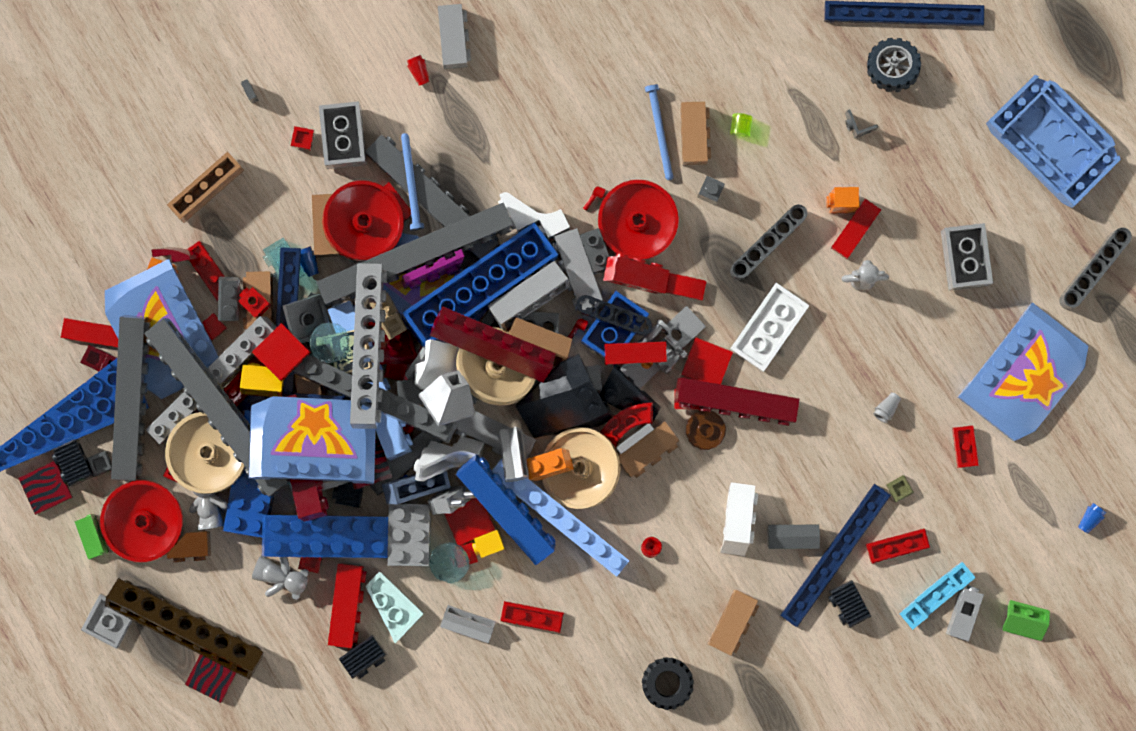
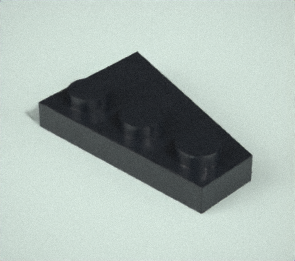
M615 364L600 392L602 400L620 410L641 403L653 402L654 422L661 406L645 391H641L633 383L634 380L630 376L627 377L620 370L621 367Z

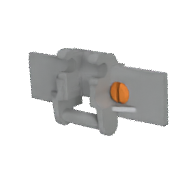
M687 306L667 325L659 319L649 334L634 343L650 342L663 331L666 337L660 342H666L667 362L624 364L620 370L627 377L630 376L634 380L633 383L640 389L659 370L668 374L672 370L671 367L679 359H684L688 354L682 348L706 326ZM672 330H678L681 333L679 341L672 338Z

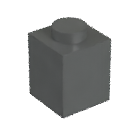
M706 176L697 198L716 205L725 183Z

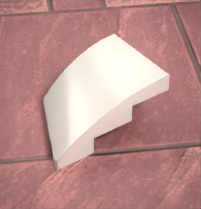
M431 339L427 340L425 343V361L415 364V385L421 390H425L439 376L457 371L456 358L459 348L448 343Z

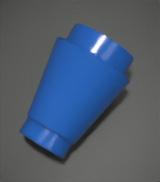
M311 246L301 250L300 265L308 277L319 273L316 256Z
M1092 503L1091 506L1087 507L1078 527L1088 534L1105 518L1104 515L1107 512Z

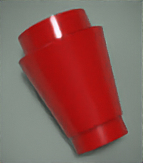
M422 55L407 60V68L418 83V86L429 83L426 61L422 58Z

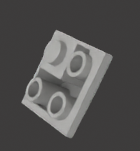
M459 370L439 376L419 394V398L438 426L475 415L469 384Z

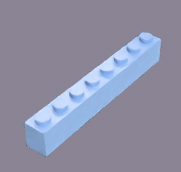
M351 301L328 310L337 334L354 330L355 305ZM368 342L369 349H372V342ZM384 378L383 382H379V388L386 391L390 390L391 387L387 378ZM382 414L381 423L378 422L377 429L375 430L387 459L391 461L412 452L411 445H413V441L409 433L405 434L403 429L406 424Z
M502 459L493 468L492 472L500 475L503 480L502 483L506 488H511L516 496L616 577L627 565L629 560L532 481L524 479L505 482Z

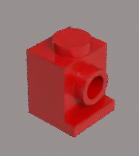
M254 287L251 289L245 288L239 295L241 299L238 302L256 319L272 306ZM254 297L256 303L251 305L249 300Z

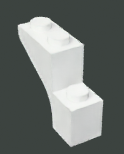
M507 192L500 194L501 200L498 203L504 202L514 225L511 229H516L517 233L534 222L535 224L540 223L538 228L548 240L570 230V226L561 209L553 213L542 214L534 211Z
M463 436L452 447L431 441L427 448L424 447L421 458L415 462V480L425 481L448 469L461 467L476 454L482 458L484 443Z

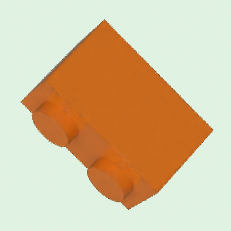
M834 187L829 196L826 197V207L830 208V214L855 213L859 208V187Z
M563 448L526 459L529 480L539 481L574 470L570 452Z

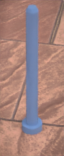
M658 84L645 87V92L649 93L665 178L666 180H672L673 173L657 96L659 86Z
M404 133L401 136L413 223L410 224V230L414 231L424 229V223L420 222L409 135Z

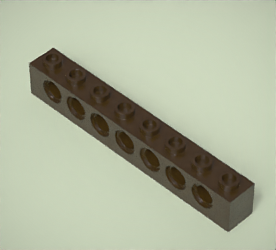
M118 578L106 596V607L249 680L262 660L264 652L258 646L249 645L236 635L231 636L222 628L206 623L203 618L194 617L188 614L185 609L176 608L167 600L153 596L148 590H141L135 587L128 580L123 581ZM127 598H134L135 601L130 602V601H127L126 599H127ZM145 607H151V608H153L154 610H152V611H147V610H145L144 608H145ZM164 616H169V617H171L172 619H171V620H165V619H163L162 617H164ZM187 625L189 629L185 630L180 626ZM204 634L208 638L202 639L199 635ZM217 644H224L226 647L220 648ZM242 653L244 657H237L235 654Z

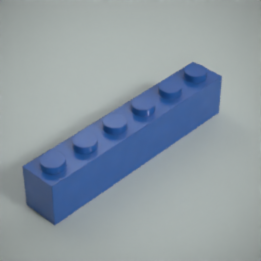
M476 454L458 468L456 475L535 565L539 564L555 551L556 541L554 537L542 529L543 526L537 518L533 519L524 503H519L514 491L511 488L505 487L500 475L496 472L493 473L489 468L490 465L483 457L480 458Z

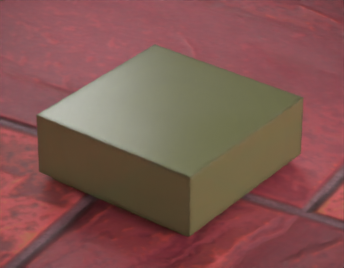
M905 475L886 484L895 502L914 493Z

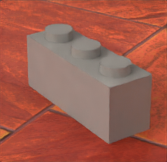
M462 4L438 6L444 69L468 67L467 61H471L470 49H466V42L469 41L468 29L464 30V22H468L467 11L462 9Z

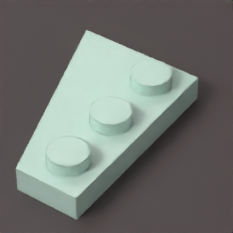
M380 571L365 586L394 643L424 614Z

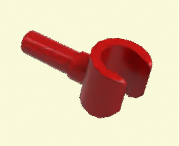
M599 186L595 187L583 209L587 211L596 197L602 199L606 190Z
M582 318L578 319L567 337L572 339L578 329L585 331L588 321Z

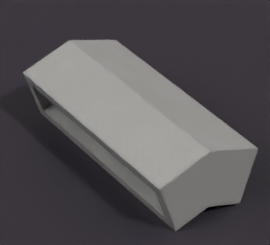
M513 427L500 430L498 435L505 482L528 479L529 474L522 429Z
M448 605L440 627L489 643L496 621Z

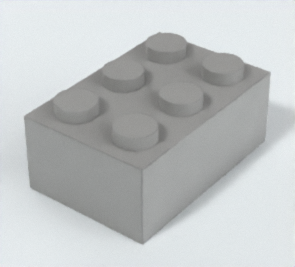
M359 101L320 105L319 113L326 168L336 169L367 165L362 109Z
M985 223L944 228L941 231L948 290L984 287L993 284Z
M389 504L388 566H430V505Z

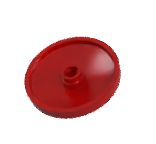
M360 180L349 182L339 187L330 196L323 210L322 225L328 242L339 254L351 260L366 261L395 247L402 235L404 218L398 200L388 189L375 182Z
M629 180L615 186L603 199L598 213V228L604 243L615 254L627 255L629 260L634 258L647 260L660 255L674 240L679 223L678 210L673 198L664 188L647 180Z
M137 480L118 487L109 495L101 510L100 528L105 542L114 553L129 561L149 562L164 556L176 545L183 529V513L177 498L169 489L153 481Z

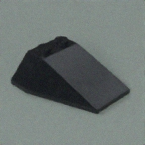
M579 353L560 362L548 374L544 382L540 381L515 405L534 438L560 434L568 429L578 427L595 428L608 422L614 416L607 402L602 400L591 381L588 369Z

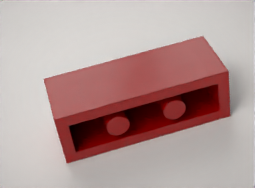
M616 254V256L608 257L603 281L653 294H665L670 270L663 269V265L658 263L648 265L645 264L643 259L634 258L629 260L627 255Z

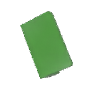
M89 514L85 518L74 521L88 560L109 553L95 514Z
M1010 600L1003 631L1041 641L1049 627L1050 610Z

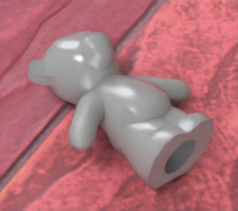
M870 260L864 261L859 269L842 277L843 282H851L852 287L856 290L871 289L875 282L889 279V275L885 271H879L877 266L873 265Z
M193 492L199 497L192 503L189 512L195 513L197 511L200 516L198 530L224 526L219 507L227 509L228 504L226 501L215 494Z
M261 555L254 568L252 579L275 583L273 587L266 590L265 595L267 597L273 596L285 587L292 593L293 599H299L300 594L307 587L309 571L303 569L300 572H291L288 557H279L281 566H279L269 558Z

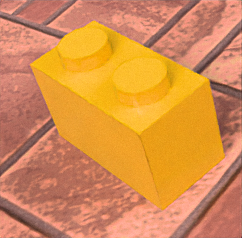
M257 363L243 365L240 383L241 394L282 397L284 380L280 381L267 367H262Z
M498 530L475 538V543L472 544L476 556L480 555L481 558L505 549Z

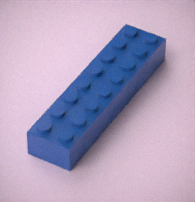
M534 222L404 311L401 319L422 347H425L427 340L440 341L430 336L434 320L442 307L469 318H474L487 309V306L492 301L505 295L512 287L521 284L526 277L539 272L545 264H551L556 261L558 253Z

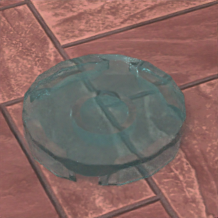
M329 322L319 325L315 328L310 338V348L314 357L325 363L339 362L349 351V335L339 324Z
M446 542L440 544L432 551L430 569L440 581L443 580L446 583L458 582L469 570V558L461 546L456 543Z

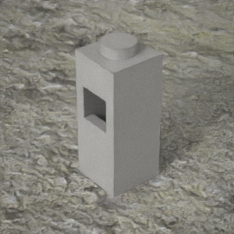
M968 585L967 589L963 588L960 590L946 631L947 635L969 641L984 596L978 593V588Z

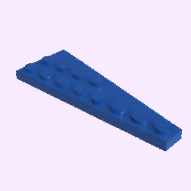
M117 358L1 445L0 472L71 440L78 439L113 424ZM144 395L143 403H146V409H149L150 406Z

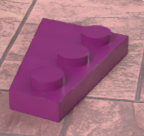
M462 250L456 251V256L450 259L445 257L438 259L432 267L425 265L403 275L401 280L403 288L410 287V289H414L425 281L434 282L440 279L442 275L447 274L450 276L459 272L464 259Z

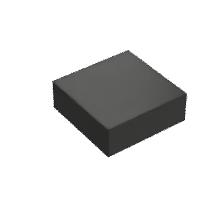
M248 79L242 81L241 85L251 103L259 101Z
M106 450L87 458L94 477L112 471V462Z

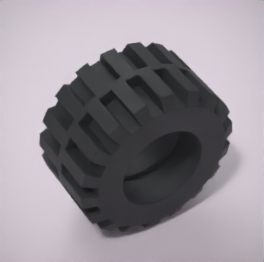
M663 657L656 659L648 665L643 673V692L648 701L659 709L674 710L679 706L682 707L690 699L691 693H693L694 680L692 673L683 662L676 658ZM665 671L675 673L680 680L678 691L669 696L662 695L656 688L658 675Z

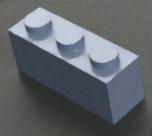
M447 470L425 481L415 480L416 474L382 484L386 504H400L451 488Z

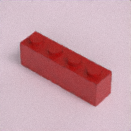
M341 563L337 565L328 646L354 648V644H358L359 632H356L357 623L360 624L362 612L358 610L359 603H363L364 591H361L362 583L366 582L367 571H364V566Z

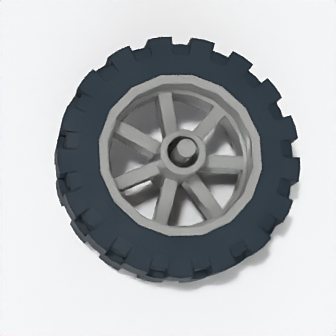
M887 38L886 41L881 40L878 42V45H874L871 53L868 55L867 73L871 77V82L876 84L881 90L882 88L886 89V92H901L902 89L910 88V85L915 84L917 77L920 75L921 56L920 53H917L918 49L912 46L911 42L907 40L906 42L902 41V38ZM896 54L901 55L902 58L899 59ZM883 58L887 63L879 64V62ZM907 60L909 67L901 65V63ZM889 68L886 74L881 70ZM899 69L904 70L906 72L900 75Z

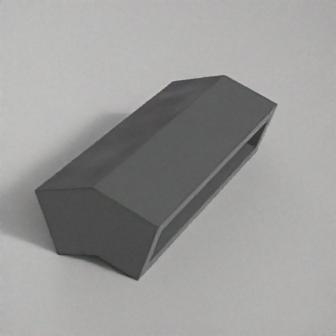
M819 524L768 525L769 549H820Z

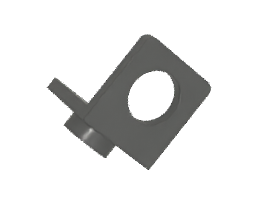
M849 109L845 113L847 118L845 120L846 127L849 132L852 131L854 139L874 132L878 128L876 124L859 131L851 110Z

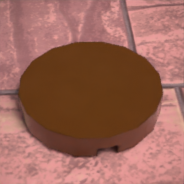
M698 411L689 418L686 424L688 441L700 450L716 448L722 443L726 435V426L723 419L713 411Z

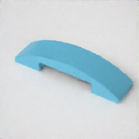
M961 562L927 588L899 614L913 630L927 619L933 611L956 592L962 590L976 577Z

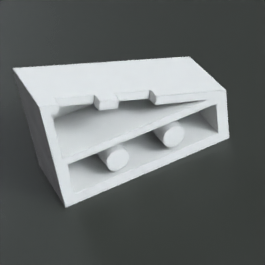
M732 482L730 484L721 553L745 556L749 543L753 544L754 531H751V524H755L756 512H753V505H757L758 493H755L754 485Z

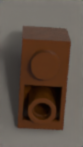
M210 532L186 533L167 554V559H173V563L186 562L185 558L193 557V561L206 560V556H211Z

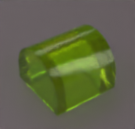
M734 113L730 135L750 137L753 116Z

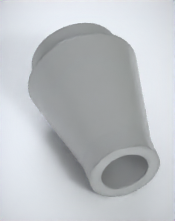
M891 392L885 400L875 407L873 415L883 423L892 420L901 398Z

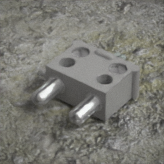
M451 486V488L436 493L428 502L433 515L454 512L459 507H463L470 498L476 497L471 491L468 492L466 486Z

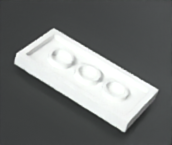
M775 283L730 350L764 372L809 305Z

